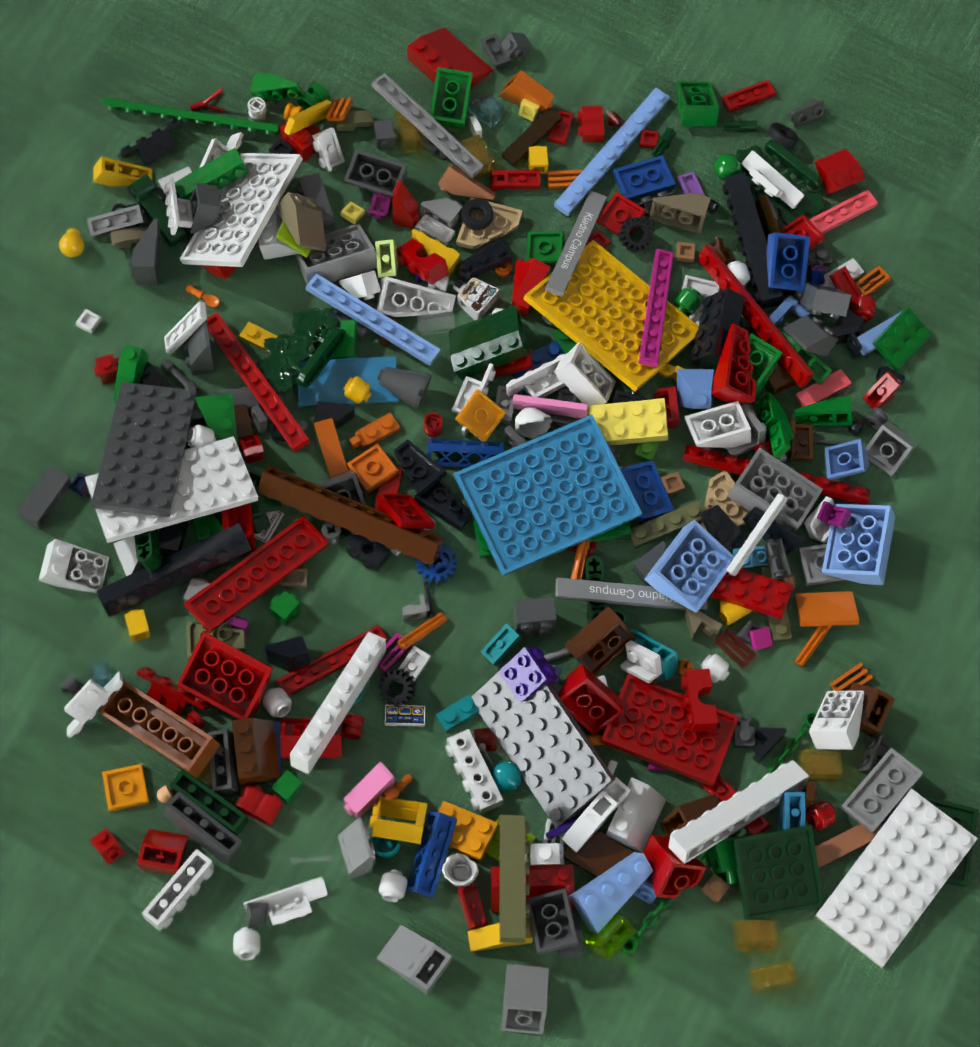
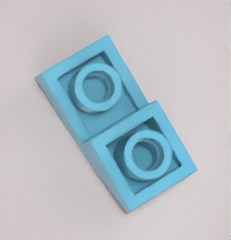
M756 546L741 568L769 565L764 546ZM741 548L733 549L734 557Z

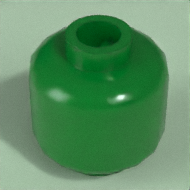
M692 287L682 289L675 299V303L678 306L677 309L685 315L687 313L694 314L702 303L701 293Z

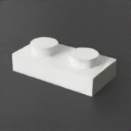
M413 646L399 669H404V672L409 671V676L413 675L414 679L412 680L415 682L431 656ZM394 680V681H396L397 683H399V684H401L402 686H404L401 681H399V680Z

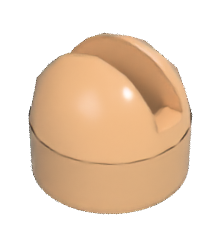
M167 785L160 788L157 792V798L162 803H167L174 797Z

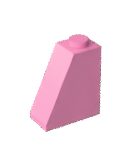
M382 762L377 764L344 798V809L350 816L354 815L358 819L374 806V803L378 802L379 796L385 797L386 790L394 787V776Z

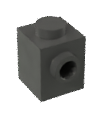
M510 32L501 43L505 53L511 58L523 59L532 48L525 33Z
M392 120L374 121L377 149L395 147V140H398L397 130L393 129Z

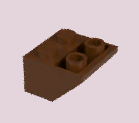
M852 683L849 691H864L860 731L870 737L880 733L895 698L877 688Z

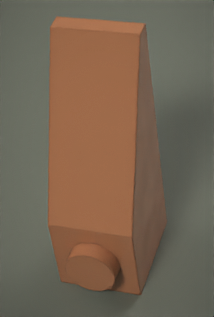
M452 163L438 183L442 191L445 193L450 192L453 195L493 200L496 194L476 179L469 178L460 168Z

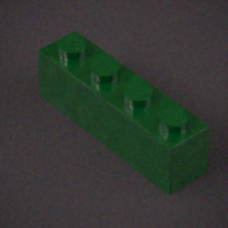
M183 769L170 784L173 792L176 794L178 791L236 836L240 834L249 822L247 815Z

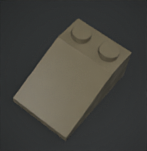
M287 192L276 206V210L297 245L325 252L327 249L323 218L318 202L312 197L308 198L298 193Z
M688 193L653 198L649 220L701 234L710 197H706L703 194Z

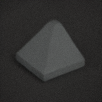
M750 620L738 632L736 638L752 646L749 631L760 629V627Z

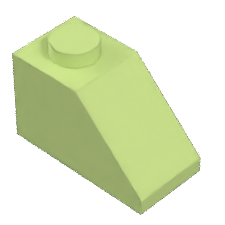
M393 239L375 241L378 278L397 276L399 263L396 251L397 243Z

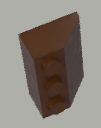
M608 606L564 646L580 665L583 664L596 676L626 649V643L630 640L634 642L636 638L624 622Z
M257 718L232 720L240 785L278 780L280 778L273 721Z

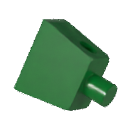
M738 837L725 838L707 850L713 872L715 874L726 873L728 885L739 883L732 838Z

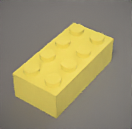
M665 398L589 406V413L593 415L608 446L669 440Z

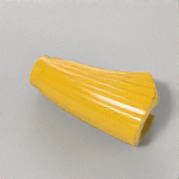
M721 600L719 616L726 625H730L753 610Z

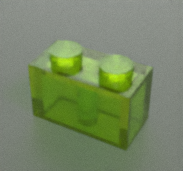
M615 914L599 933L593 932L585 943L597 957L611 961L636 930L624 916Z

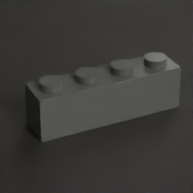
M178 791L166 804L163 816L225 865L239 852L242 840Z

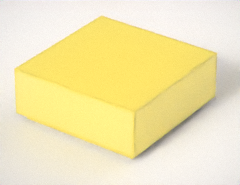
M524 98L521 101L518 115L534 122L540 105Z
M350 202L341 211L340 216L355 225L365 215L366 210Z

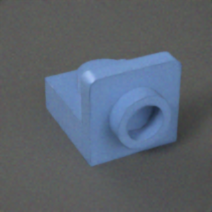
M650 875L634 892L636 897L648 904H652L657 897Z

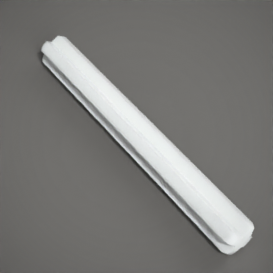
M778 494L738 551L726 569L730 575H737L787 502V498L784 495Z

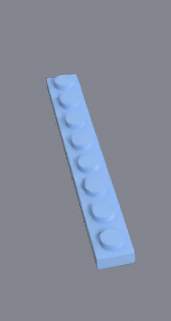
M317 273L307 284L306 291L430 366L439 355L440 349Z

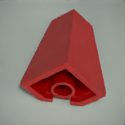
M535 258L525 262L523 259H518L515 267L511 307L517 305L520 316L523 315L526 318L533 307L524 300L525 294L548 277L551 266Z
M651 835L644 854L653 869L650 877L655 895L661 898L674 899L681 895L680 891L689 886L693 888L698 885L707 867L696 858L684 864L669 849V837Z

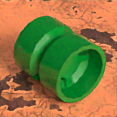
M314 82L307 89V92H304L305 96L297 99V103L305 110L322 101L329 100L330 94L323 85Z

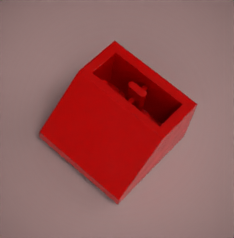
M149 829L141 845L137 861L139 868L175 875L183 865L189 836Z

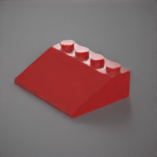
M445 27L420 36L407 46V59L434 83L437 67L473 73L470 90L493 72L489 65Z
M203 632L177 686L238 719L253 718L261 704L273 668Z

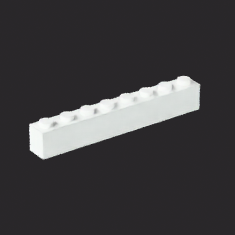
M368 631L291 751V767L306 774L310 773L385 655L386 639Z
M794 760L787 764H782L776 771L767 773L763 779L751 783L742 792H736L729 800L720 802L716 808L711 811H705L696 820L689 821L685 827L680 830H674L670 835L669 849L684 864L756 820L759 816L780 805L784 792L802 791V788L808 782L809 775Z

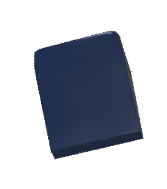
M78 473L69 489L89 499L91 496L85 481V477L89 475Z

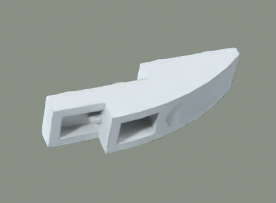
M615 777V780L580 815L563 836L562 840L577 853L630 794L631 790Z

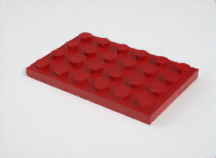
M628 674L619 695L624 712L607 725L601 743L713 787L739 717L716 708L718 718L716 730L691 733V727L687 725L686 720L688 708L684 707V695L654 683H647Z

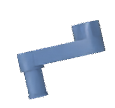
M790 295L770 315L769 319L777 327L789 313L793 312L801 318L805 315L810 316L811 311L805 310L799 304V301Z

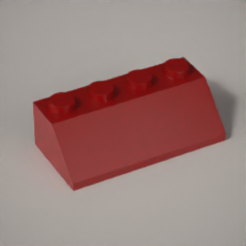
M573 865L529 866V875H525V882H529V895H526V899L565 888L568 896L574 893ZM491 866V913H499L500 866ZM570 899L571 906H572V911H573V910H574V904H573V902H572L571 899Z

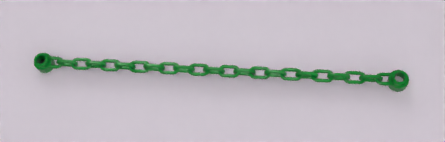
M816 712L806 714L804 723L799 728V735L796 738H791L784 746L785 752L781 757L778 756L773 759L769 764L768 773L776 771L779 766L784 764V757L787 754H792L799 746L798 740L801 736L809 734L812 724L808 720H814L817 715ZM804 726L809 728L807 732H805V729L802 730ZM793 741V744H796V745H795L794 748L790 751V748H787V747H788L789 744ZM778 760V763L781 762V764L775 769L772 765ZM765 775L760 776L755 782L761 780ZM707 850L700 854V857L703 858L702 863L707 859ZM660 898V906L655 911L652 910L643 919L642 928L632 932L630 936L622 940L621 950L623 953L630 955L636 951L638 943L643 938L642 932L646 927L650 928L659 918L658 912L662 907H668L674 899H670L665 905L664 898ZM653 914L652 916L655 919L649 924V921L646 922V920ZM635 934H636L637 937H639L638 940H636L635 938H633V936H634ZM630 943L632 949H626L625 944Z

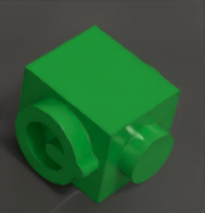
M286 591L278 593L269 604L270 614L286 626L291 619L295 620L301 612L299 598L295 594H289Z

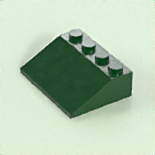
M517 305L449 330L450 358L453 371L461 380L465 379L466 376L471 377L485 372L489 363L494 364L495 368L530 355Z

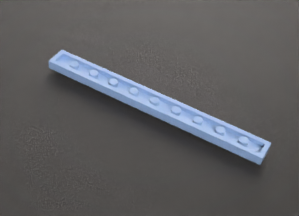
M655 88L557 199L554 207L569 216L640 135L641 131L647 127L667 104L670 96Z

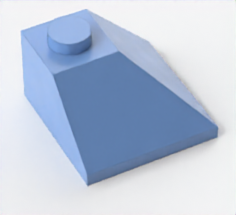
M677 369L678 407L692 409H711L714 407V396L711 395L715 369Z
M861 439L825 448L828 480L865 472L869 467L868 451Z

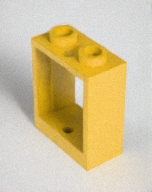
M379 796L378 804L374 803L369 828H373L372 836L421 844L428 803L402 799L387 801L385 797ZM384 816V817H391V818H397V819H404V820L416 821V823H415V824H409V823H403V822H397V821L384 820V819H381V817Z

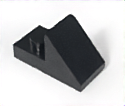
M756 728L755 736L762 742L754 748L755 754L753 759L759 763L780 742L787 730L785 728Z

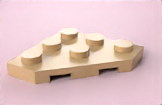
M487 201L492 206L494 212L493 221L490 226L483 230H472L462 222L456 246L474 250L499 236L502 237L517 230L523 210ZM475 209L470 213L471 217L476 220L484 217V212L479 209Z
M723 471L709 480L703 511L719 505L739 528L746 524L742 519L749 511L727 497L735 482L727 471ZM701 521L700 525L706 530L703 521Z

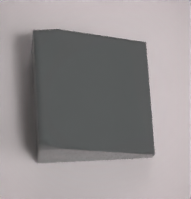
M247 903L245 918L247 928H253L266 923L268 903Z

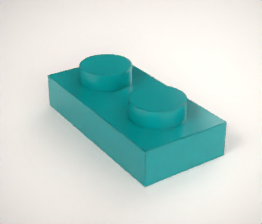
M506 623L482 649L481 653L496 666L522 637Z
M467 695L437 713L436 718L447 733L477 715L479 709L471 696Z

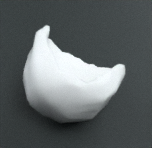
M534 407L522 409L515 418V431L522 437L533 440L548 431L551 427L552 418Z
M456 853L446 858L442 872L444 877L454 886L465 887L474 882L479 874V868L468 856Z

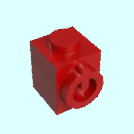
M113 354L96 358V366L93 367L96 378L100 377L102 385L115 382L119 358L114 359Z

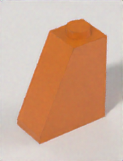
M520 70L505 84L499 97L519 106L525 98L540 105L538 110L540 115L543 111L551 108L554 94Z

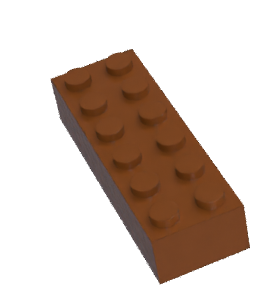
M124 680L122 687L117 692L114 691L110 695L109 701L99 710V713L108 721L196 778L199 777L221 745L212 736Z

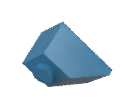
M784 792L778 811V830L805 825V792Z

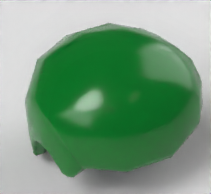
M723 154L715 161L714 172L718 178L724 180V177L742 173L743 165L740 159L733 154Z

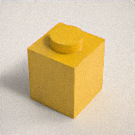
M547 146L529 147V170H540V174H547Z
M134 609L124 614L132 642L151 638L144 609Z

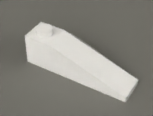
M386 276L381 278V292H378L377 311L392 317L450 314L453 311L456 295Z

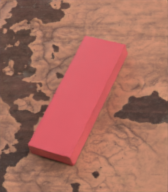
M840 369L829 375L821 386L815 383L798 392L795 398L802 407L830 398L851 386L852 382L843 370Z

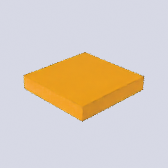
M477 389L455 420L484 443L506 412Z
M142 764L102 772L109 812L150 804Z

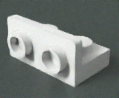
M631 640L625 644L627 660L620 665L622 670L647 683H651L662 674L659 654Z

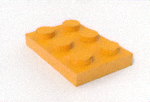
M443 801L438 812L457 818L449 848L482 861L499 826L498 823Z

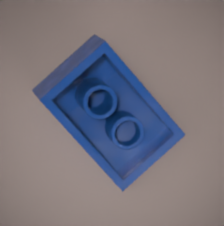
M777 232L768 235L767 270L769 288L805 291L810 237Z

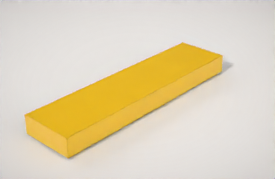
M325 100L290 116L284 132L291 135L325 119L332 102Z

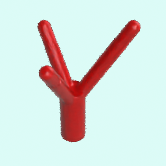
M220 88L206 100L191 104V110L196 111L206 107L225 113V109L208 104L223 93V88Z

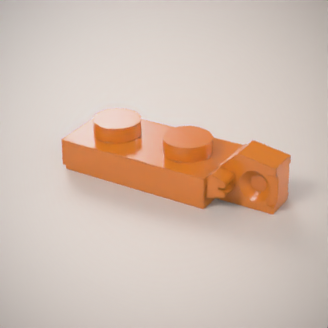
M388 413L355 432V436L349 439V445L353 450L361 445L363 447H370L399 431L400 426L393 415Z

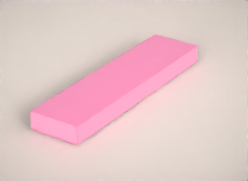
M517 394L513 396L514 409L517 410L534 407L546 414L575 418L589 416L587 404Z

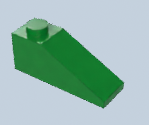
M129 344L124 345L118 364L113 402H117L121 382L140 383L149 354L144 349Z
M832 397L796 409L795 424L813 426L852 425V397Z

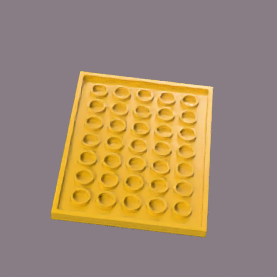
M594 240L585 246L562 297L545 291L551 274L524 296V300L574 342H581L592 357L635 392L696 339L695 335L699 327L667 300L658 365L654 368L639 364L650 286Z

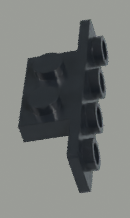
M173 120L167 123V128L162 131L160 128L151 132V137L146 139L144 136L136 140L137 145L130 147V145L120 149L121 153L117 156L121 158L136 149L146 165L177 148L168 131L183 123L182 120L178 122Z

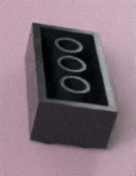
M727 288L705 298L702 315L699 318L698 331L695 335V344L691 351V363L702 369H714L718 366L731 324L734 323L739 326L745 301L744 296Z

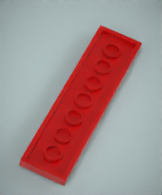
M302 516L188 599L184 606L210 634L228 621L230 617L239 613L325 549L329 542Z

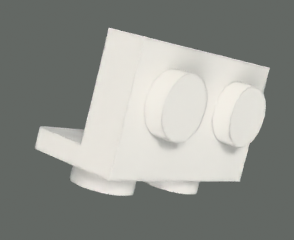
M332 127L312 135L314 139L312 144L315 151L319 153L320 158H318V162L321 168L330 172L332 167L345 162L335 130Z
M826 497L804 522L809 537L822 543H826L828 540L830 526L820 521L817 516L824 501L834 506L833 499Z

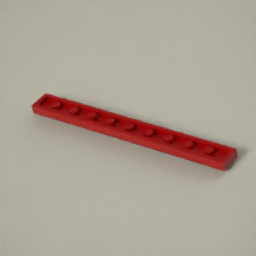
M705 245L697 258L722 290L730 288L745 297L741 313L763 341L782 352L779 361L800 387L807 386L814 374L713 248L710 245Z
M216 312L208 317L209 334L295 453L309 444V438L219 313Z
M686 445L683 461L739 475L743 473L751 459H743L731 454L726 455L694 445ZM798 472L822 488L821 495L868 505L870 490L865 487L853 486L845 482L828 480L825 477H816L808 473Z

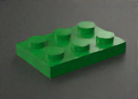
M907 307L872 344L892 369L896 371L932 334L913 310Z

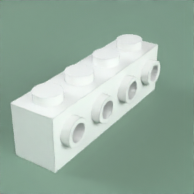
M465 730L447 738L445 750L448 756L453 757L455 761L453 766L457 775L461 774L464 780L462 785L465 792H470L472 797L470 801L474 810L478 809L481 815L502 806L503 798L470 730Z
M196 849L142 912L144 919L159 931L163 928L166 929L172 923L174 914L184 909L187 904L186 900L199 891V885L204 879L208 880L214 872L213 862Z

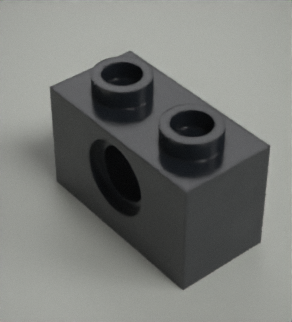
M354 534L346 544L348 555L354 560L359 559L363 562V566L370 571L373 569L375 572H378L391 557V549L386 548L379 542L369 541L367 537ZM365 549L372 550V553L366 554L363 551Z

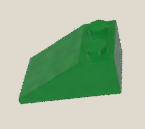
M437 67L430 115L442 127L464 130L473 73Z
M676 81L681 125L686 127L716 126L719 106L711 82Z
M751 333L749 336L751 348L749 358L750 363H753L754 367L751 371L753 379L756 380V400L778 363L782 352Z

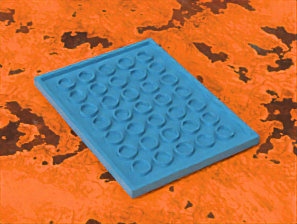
M592 414L454 473L459 488L502 576H506L642 516V512Z

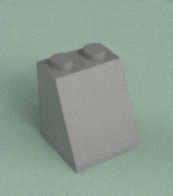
M507 964L501 1031L543 1034L547 1011L549 968Z

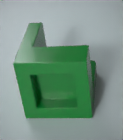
M286 770L272 786V790L284 799L285 804L289 805L303 789V782Z

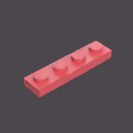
M867 189L809 219V221L824 234L876 207L878 202Z

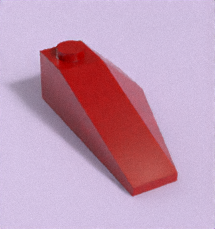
M734 323L730 326L713 378L711 395L725 402L753 403L755 402L756 380L753 379L751 371L754 367L753 363H750L749 353L751 352L749 335L747 330Z

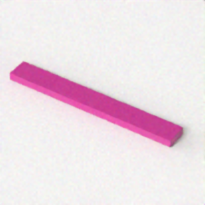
M658 248L654 255L638 361L639 364L654 368L657 367L674 256V253Z

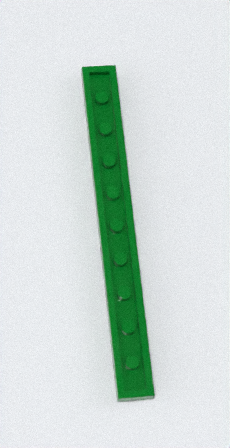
M103 97L102 105H108L107 109L118 110V107L125 108V112L135 113L136 110H140L143 115L153 116V113H159L161 118L170 119V116H177V120L187 122L188 118L195 119L194 123L205 124V121L212 122V126L218 127L228 124L230 125L229 128L240 130L241 126L247 127V131L258 132V129L265 130L264 134L275 135V132H280L281 126Z

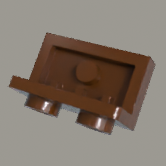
M791 420L790 426L794 438L790 441L791 448L786 452L790 454V461L813 462V425L795 424V420Z

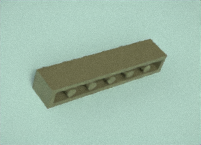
M500 815L499 942L525 943L526 936L530 935V924H526V916H529L530 911L529 903H526V895H529V882H525V875H529V862H525V854H529V842H525V834H529V822H525V815Z

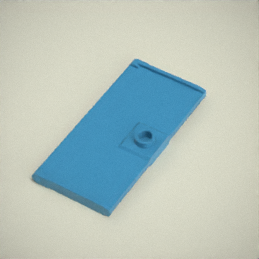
M396 356L332 359L308 388L298 385L299 396L297 405L299 408L317 406V401L345 405L356 404L345 397V390H343L349 378L356 376L361 377L371 385L369 390L372 393L367 402L362 401L360 404L399 402L400 398L379 384L380 380L377 379L381 369L385 370L386 367L396 368ZM300 361L299 365L303 368L308 361Z

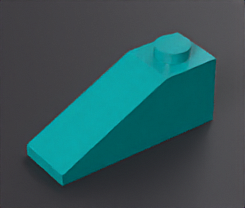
M635 629L631 630V633L636 638L635 643L660 655L662 674L659 675L660 678L667 680L679 670L678 653Z

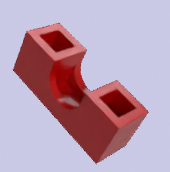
M414 238L396 249L399 264L405 266L413 274H417L423 281L426 280L431 285L449 274L446 260L435 252L427 256L424 245Z
M686 670L684 677L681 678V688L685 689L683 700L684 707L688 708L686 716L687 725H690L691 733L715 731L718 725L716 706L703 704L698 698L699 696L710 694L712 688L710 670Z

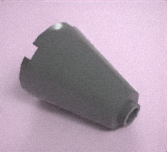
M386 367L385 370L381 369L377 379L380 380L379 384L411 407L419 409L432 375Z

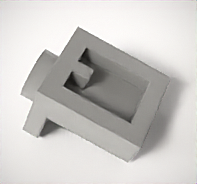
M419 594L420 605L409 604L402 608L403 622L427 618V611H430L429 602L424 600L423 594Z

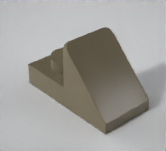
M686 608L684 616L691 639H693L699 628L706 635L717 637L723 624L700 611L694 612Z

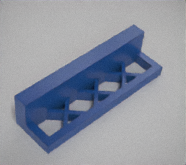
M428 438L427 455L431 458V451H439L444 457L439 461H434L440 466L469 467L486 460L491 454L498 455L504 451V443ZM453 452H458L463 458L458 462H453L448 456ZM472 453H477L482 459L477 463H472L468 457Z
M429 811L421 844L418 846L408 878L406 891L419 893L431 898L434 897L457 818L441 812Z

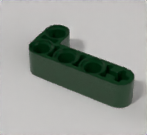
M145 174L130 184L132 196L151 222L154 219H158L160 233L170 247L187 238L184 229L179 226L176 234L171 235V230L168 227L169 216L166 215L167 206L155 192V186L148 175Z
M158 529L135 535L137 560L148 571L157 570L162 562Z
M590 556L586 560L584 569L585 580L605 582L603 561L600 557ZM592 566H594L595 569H596L595 574H593V567H592ZM587 601L589 623L607 608V603L600 602L601 605L596 606L592 601ZM611 609L626 625V612L622 609Z

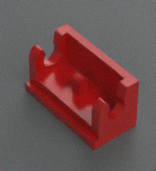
M676 387L656 389L657 393L653 394V399L665 398L668 428H678L680 419Z
M473 883L467 888H464V886L458 887L457 894L468 930L489 926L477 886Z

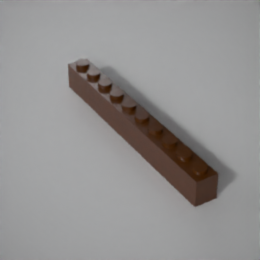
M269 466L262 472L257 492L263 494L266 498L276 499L283 505L295 507L298 511L312 514L319 520H326L336 527H343L353 534L367 537L369 541L379 542L388 549H395L402 552L405 556L415 557L424 564L432 565L439 557L444 537L424 529L399 528L386 513L275 467Z

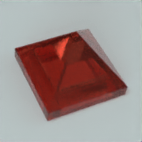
M610 110L606 112L608 127H618L625 123L616 112Z

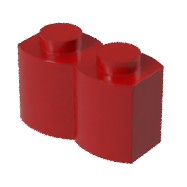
M581 106L580 111H577V122H580L581 125L578 126V137L582 138V142H603L604 122L602 106Z
M247 784L235 807L245 815L254 818L266 826L272 827L283 807V803L279 796L273 793L270 795L265 794L263 789L256 784L252 786Z

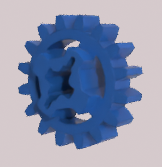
M443 543L438 557L439 562L435 568L434 564L436 561L432 565L425 564L424 566V563L416 558L415 566L418 568L417 573H423L422 579L429 578V583L436 580V583L439 584L441 579L447 582V576L452 578L453 572L457 570V566H455L458 561L455 558L456 553H450L451 547L448 546L445 549Z

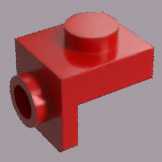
M107 828L90 839L91 844L99 852L107 865H110L124 855L123 849Z

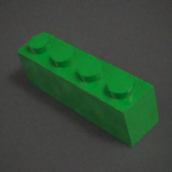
M234 147L176 181L175 188L181 199L190 200L196 183L217 186L218 190L250 171L243 157Z

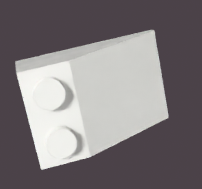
M739 401L684 416L697 447L734 448L751 443V428Z

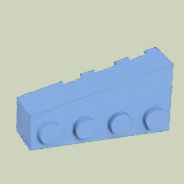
M633 852L569 896L589 932L599 933L653 872L644 853Z

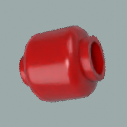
M862 294L853 300L852 312L865 319L863 323H867L875 317L876 301L870 295Z
M821 800L806 810L805 819L807 824L812 825V828L822 830L835 822L836 811L833 805Z

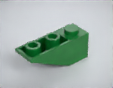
M272 73L253 75L250 93L253 97L262 98L265 102L305 96V93L297 83Z

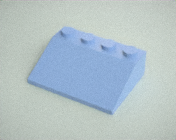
M834 504V506L848 508L852 513L845 529L830 526L822 574L861 584L884 585L896 517L891 506Z
M693 520L681 529L644 580L662 595L694 612H698L726 574V569L734 559V556L698 522Z

